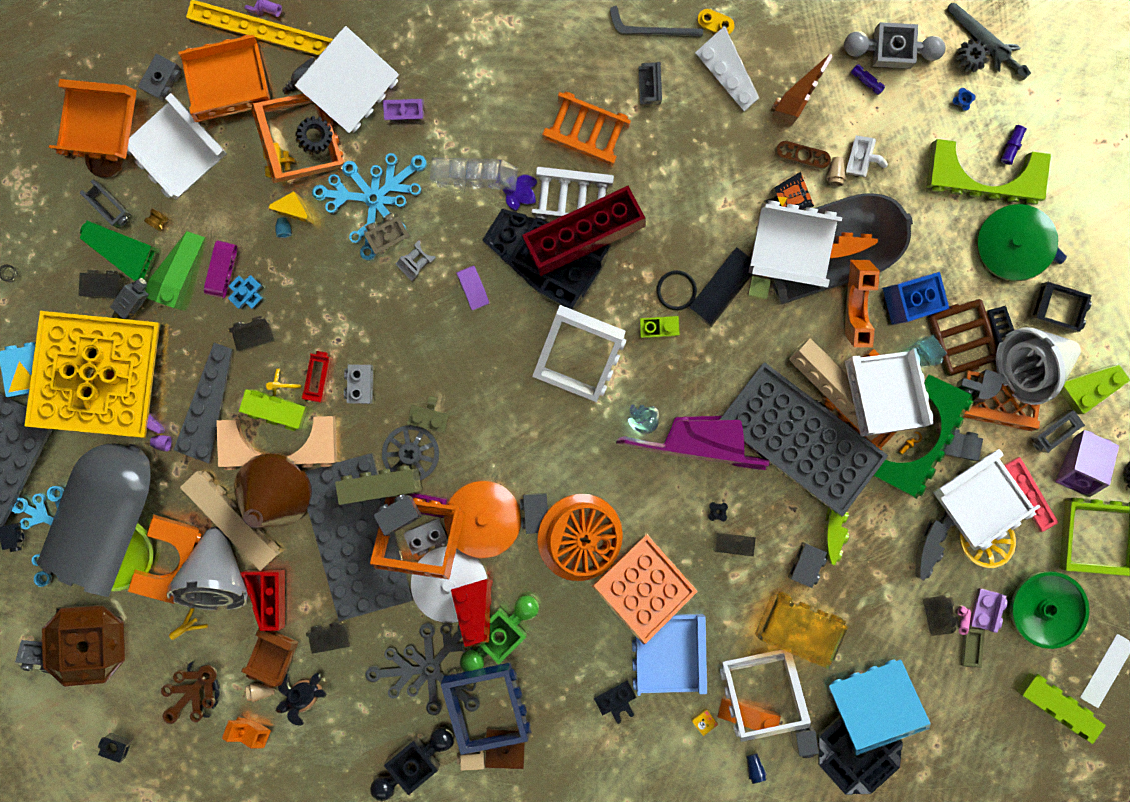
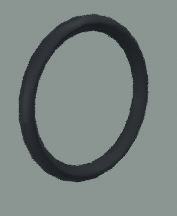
M674 270L664 274L657 285L659 301L663 306L671 310H683L689 307L697 295L694 279L688 273L681 270ZM670 275H683L692 284V297L683 306H671L661 296V285Z

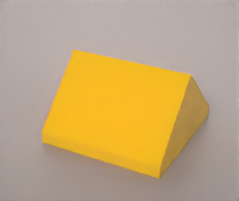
M294 191L269 205V209L276 214L310 224L314 223L302 198Z

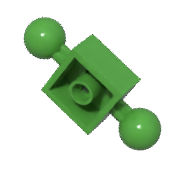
M532 596L520 597L515 603V612L511 616L499 607L490 616L489 642L481 644L477 650L464 652L460 658L461 669L466 672L483 668L484 658L487 655L499 665L526 638L527 633L518 624L522 620H531L538 614L539 604ZM496 632H502L503 638H496Z

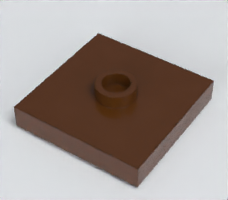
M487 728L486 738L518 732L519 729ZM525 742L486 750L485 768L524 769Z

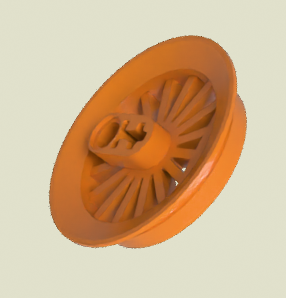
M574 494L560 499L549 508L541 520L537 543L543 562L554 574L566 580L585 581L601 575L614 563L621 549L623 532L616 511L606 501L590 494ZM584 508H590V511H589V514H588V517H587V520H586V523H585ZM579 509L580 526L572 512ZM599 510L601 514L592 524L595 512ZM569 517L575 527V530L567 524ZM606 517L609 522L597 528ZM565 528L571 531L572 534L565 532ZM612 528V533L602 535L600 534L605 530ZM563 536L571 538L562 540ZM586 537L587 539H589V542L584 540L580 541V538ZM603 540V545L597 548V543ZM569 544L559 550L560 545ZM570 551L560 563L558 557ZM592 551L596 552L604 560L598 564ZM587 553L594 565V567L588 569ZM575 556L571 569L567 568V564ZM582 556L583 570H577Z

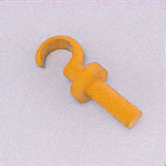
M915 432L919 435L917 441L914 438L905 441L906 445L899 451L901 455L909 448H913L914 443L921 442L922 435L920 432Z

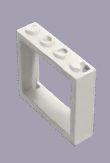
M560 305L532 377L597 402L599 395L603 396L606 391L605 381H610L613 374V370H611L612 365H617L620 357L617 352L619 349L623 350L626 340L623 338L626 331ZM562 322L615 342L596 388L545 368Z
M791 648L723 662L720 674L722 680H726L727 687H724L727 699L730 698L732 706H729L731 718L735 717L736 725H733L736 737H740L741 742L810 727L811 722ZM783 660L799 722L745 733L730 671Z

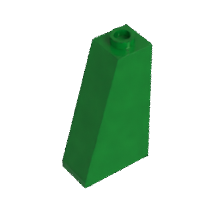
M86 220V223L80 229V239L133 281L140 278L145 279L157 248Z

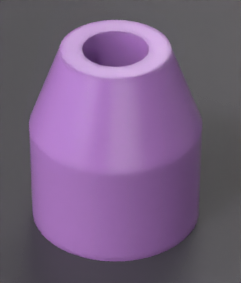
M158 435L150 439V446L157 450L167 452L171 448L172 440L170 436Z

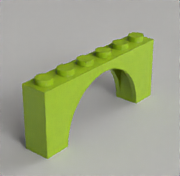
M936 139L932 142L926 188H932L933 192L948 190L951 191V194L955 195L970 193L971 197L986 195L989 196V199L993 200L1008 198L1007 201L1009 202L1024 200L1027 204L1037 205L1038 202L1046 199L1051 154L1032 151L1026 154L1020 172L1012 181L1001 186H987L974 181L964 172L957 158L956 141Z

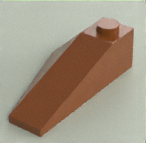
M827 55L790 88L781 99L777 98L772 106L775 109L772 115L792 126L799 118L811 97V93L818 84V79L821 78L833 55Z

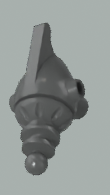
M313 56L293 72L291 80H288V83L285 84L286 87L282 89L284 94L297 89L294 85L312 65L315 59Z

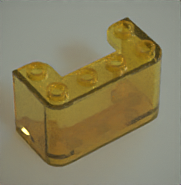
M779 591L778 594L772 592L755 635L765 643L824 668L831 669L849 627L846 625L847 621L835 614L828 616L829 613L820 609L815 612L810 609V605L804 602L794 603L792 601L793 598Z

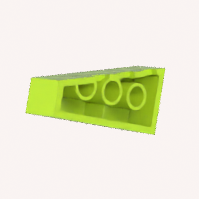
M1029 673L1017 692L1075 734L1094 744L1106 725L1096 719L1092 711L1086 707L1083 709L1079 707L1078 701L1070 696L1067 698L1063 696L1061 689L1055 685L1051 687L1046 684L1047 679L1039 674L1034 676Z

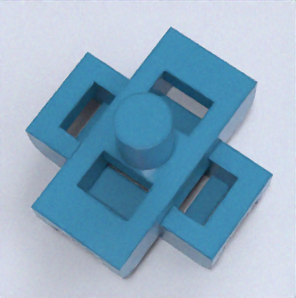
M252 275L246 280L238 276L229 285L234 292L228 299L238 309H241L245 304L254 309L258 302L263 299L257 293L262 285Z

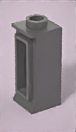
M92 179L90 182L94 186L88 192L81 190L79 193L112 226L116 228L124 226L129 221L128 218L131 214L100 182ZM101 192L121 211L116 218L95 199Z
M1066 410L1031 436V439L1034 441L1032 444L1037 451L1049 453L1057 445L1084 427L1085 424L1074 410ZM1069 420L1072 427L1049 443L1045 437Z

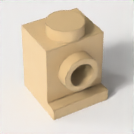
M484 750L463 755L457 753V765L461 764V770H483L485 767Z

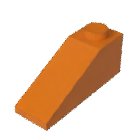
M722 698L717 717L736 723L735 717L731 718L729 706H732L731 700ZM738 702L744 727L761 730L779 726L781 716L778 712Z

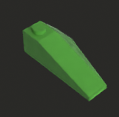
M186 231L150 277L145 290L149 294L147 299L175 309H181L206 239L205 237Z

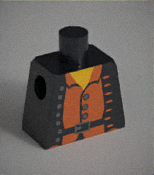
M801 172L771 190L773 197L764 201L765 204H768V200L780 202L782 207H787V204L798 205L799 210H806V207L812 208L814 206Z

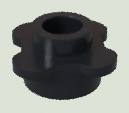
M711 502L709 504L710 514L708 518L711 521H726L728 505L726 503L716 504Z

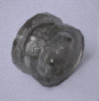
M8 264L0 267L1 280L10 283L17 279L18 271L15 267ZM8 268H10L12 276H8V278L6 279L4 271H8Z

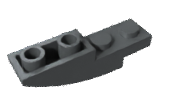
M946 510L939 521L930 519L918 546L915 571L916 577L923 581L931 576L933 566L943 558L945 548L940 546L939 543L946 539L950 526L955 525Z

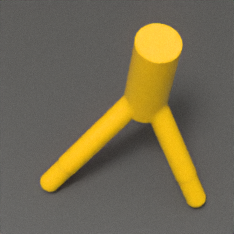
M276 369L274 381L266 384V388L272 390L273 396H276L278 388H301V385L280 384L278 382L279 369Z
M190 608L183 624L169 634L171 640H175L186 631L208 627L207 624L191 626L197 621L196 618L189 621L195 608Z

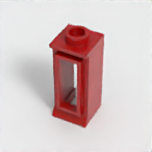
M316 351V354L310 353L302 399L324 403L332 357H327V352ZM315 361L323 362L318 393L310 392Z

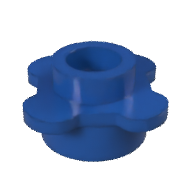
M960 88L957 97L953 98V104L959 105L964 111L970 109V104L976 99V96L969 90Z

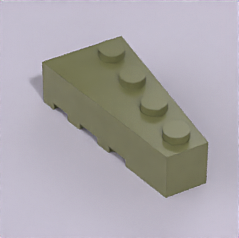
M409 466L397 467L398 471L390 472V469L379 470L378 475L371 476V472L359 474L360 478L353 479L352 475L340 477L341 481L335 482L338 503L342 505L422 491L419 469H409Z

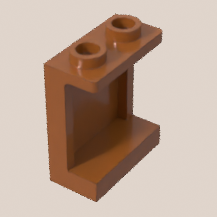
M258 628L255 635L258 637V640L247 666L243 667L241 672L245 673L249 679H258L263 682L264 686L274 688L282 685L299 642L276 631H260Z

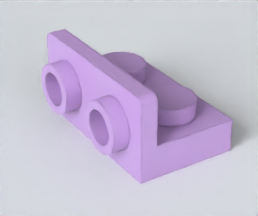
M978 588L969 625L998 633V629L1002 627L1003 623L1002 613L1007 607L1006 596L1001 593Z

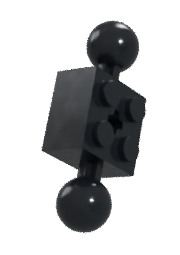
M444 727L437 728L431 733L430 743L426 746L415 735L386 759L384 767L391 775L389 777H378L372 782L370 786L371 796L378 802H386L393 797L397 784L402 787L407 795H410L439 770L440 764L433 757V754L436 752H447L452 748L454 744L453 733ZM413 762L415 764V767H410L409 763Z

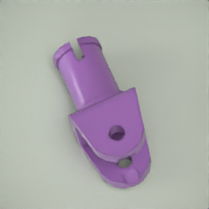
M257 0L255 7L249 5L244 7L246 11L257 16H262L264 12L279 17L282 12L281 5L269 0Z

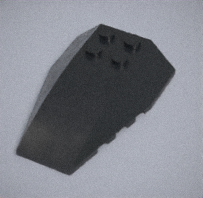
M501 209L482 241L539 294L559 305L574 310L583 302L602 271L611 245L608 244L540 276L524 244L522 235L549 222L543 221L541 218H532L525 214Z

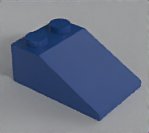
M940 272L882 288L892 325L909 322L949 309Z

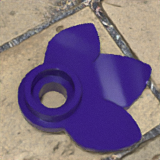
M521 175L518 178H506L502 183V189L506 194L507 205L517 211L520 203H536L535 194L531 188L537 184V180L529 175ZM514 183L515 188L509 189L508 184Z

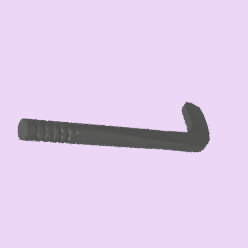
M613 6L610 8L613 25L620 34L703 36V29L625 26L620 19L618 7Z

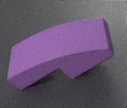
M474 265L456 272L471 310L489 304L486 292Z

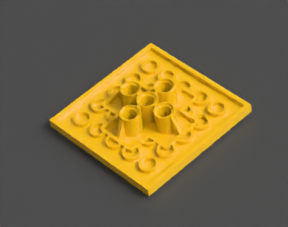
M40 311L25 427L146 438L160 323ZM96 349L97 355L90 359V351ZM74 367V373L68 376L67 369ZM94 369V375L91 378H87V371ZM113 370L114 377L111 380H107V373ZM87 388L92 389V394L89 397L84 396V391Z

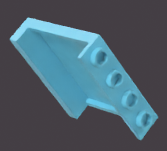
M890 660L884 666H873L867 669L865 673L860 674L857 672L850 675L848 679H837L829 685V693L833 696L853 743L856 755L930 729L931 723L902 660Z

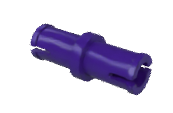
M1015 125L1010 140L1006 142L1007 147L1001 158V162L1004 164H1013L1017 151L1022 147L1021 142L1027 131L1026 127Z

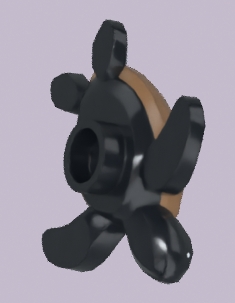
M286 674L282 685L278 686V690L287 698L277 705L275 711L280 714L288 712V720L295 726H302L304 721L299 716V713L307 711L315 704L318 698L322 699L327 695L318 684L321 679L320 674H314L311 680L298 681L292 687L289 685V674Z

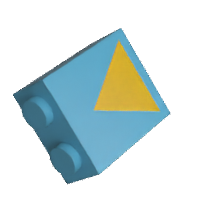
M36 342L24 343V347L17 348V345L4 347V351H0V367L6 397L29 395Z

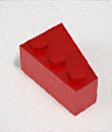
M245 570L240 572L242 578H244L247 593L253 605L252 609L259 630L279 631L285 627V570Z
M484 579L451 589L465 647H474L489 642L491 586L493 580Z

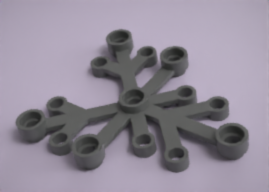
M429 622L422 624L419 633L424 638L426 660L416 652L413 646H407L403 652L406 658L413 659L420 666H411L396 653L394 648H388L384 653L385 658L393 660L401 668L381 670L378 666H370L365 673L366 679L370 682H377L380 678L402 676L388 690V696L394 699L399 696L400 690L413 675L421 674L414 684L409 685L407 694L411 697L416 696L419 688L428 680L429 701L426 705V710L431 715L439 714L442 709V703L437 699L435 679L441 683L445 676L440 672L439 664L449 652L468 651L463 648L464 642L458 643L462 638L459 624L458 631L452 638L451 625L444 623L441 626L440 632L443 635L444 647L435 658H433L432 636L435 633V627ZM444 626L449 627L450 631L448 633L443 632L442 628ZM429 628L430 634H425L423 630ZM411 649L413 654L407 655L406 650ZM392 651L394 653V656L389 657L387 655V652ZM427 667H433L434 671L432 673L428 672ZM370 672H375L376 677H370ZM473 683V688H468L467 684L455 687L457 697L464 702L465 708L470 712H474L479 708L480 699L476 695H467L463 689L473 691L476 688V683ZM411 687L416 688V693H411L409 689ZM391 689L397 690V694L392 695ZM474 701L476 705L475 707H470L468 703ZM431 705H436V706H437V710H436V711L431 710L430 706H431Z

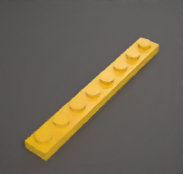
M196 0L190 1L186 15L188 20L241 35H254L258 40L319 56L333 40Z

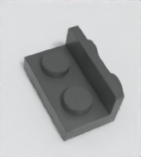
M21 640L15 663L24 671L38 669L40 672L48 673L43 668L42 642Z

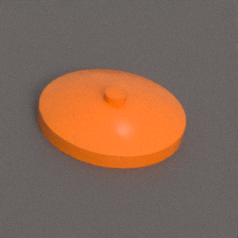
M488 481L469 483L460 488L448 502L459 505L464 511L457 549L462 553L475 558L494 557L506 551L516 540L521 527V512L514 496L503 486ZM444 516L445 529L449 537L453 517Z

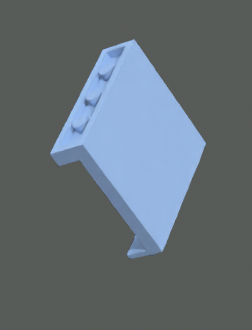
M704 614L674 615L646 644H642L635 636V640H632V652H636V659H632L633 671H636V678H633V690H637L638 696H641V693L699 692V694H707L706 620Z

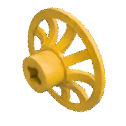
M1010 528L1008 529L1010 539L996 540L995 538L991 541L992 545L983 551L981 548L976 550L977 553L974 557L969 553L967 547H970L968 542H965L961 532L960 544L965 555L974 564L984 568H996L1004 565L1011 559L1016 547V537L1014 530ZM996 544H1009V552L1006 554ZM992 551L1000 554L1003 559L994 563ZM983 552L987 554L989 564L978 561Z

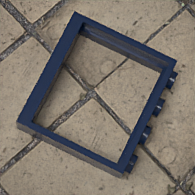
M511 662L443 677L440 685L461 755L528 742L529 735L532 733L531 724L526 720L527 709L525 704L521 702L522 691L520 686L517 687V673L512 669ZM504 677L519 731L470 741L455 687Z

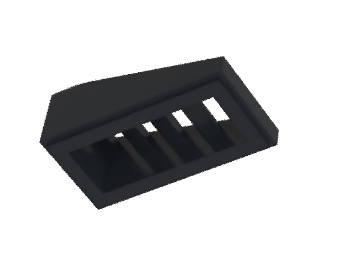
M1006 305L987 310L997 346L1000 342H1003L1002 338L1007 337L1008 333L1014 331ZM1003 313V317L994 318L995 315ZM1005 321V324L997 326L996 324ZM1007 329V332L999 333L1000 330Z

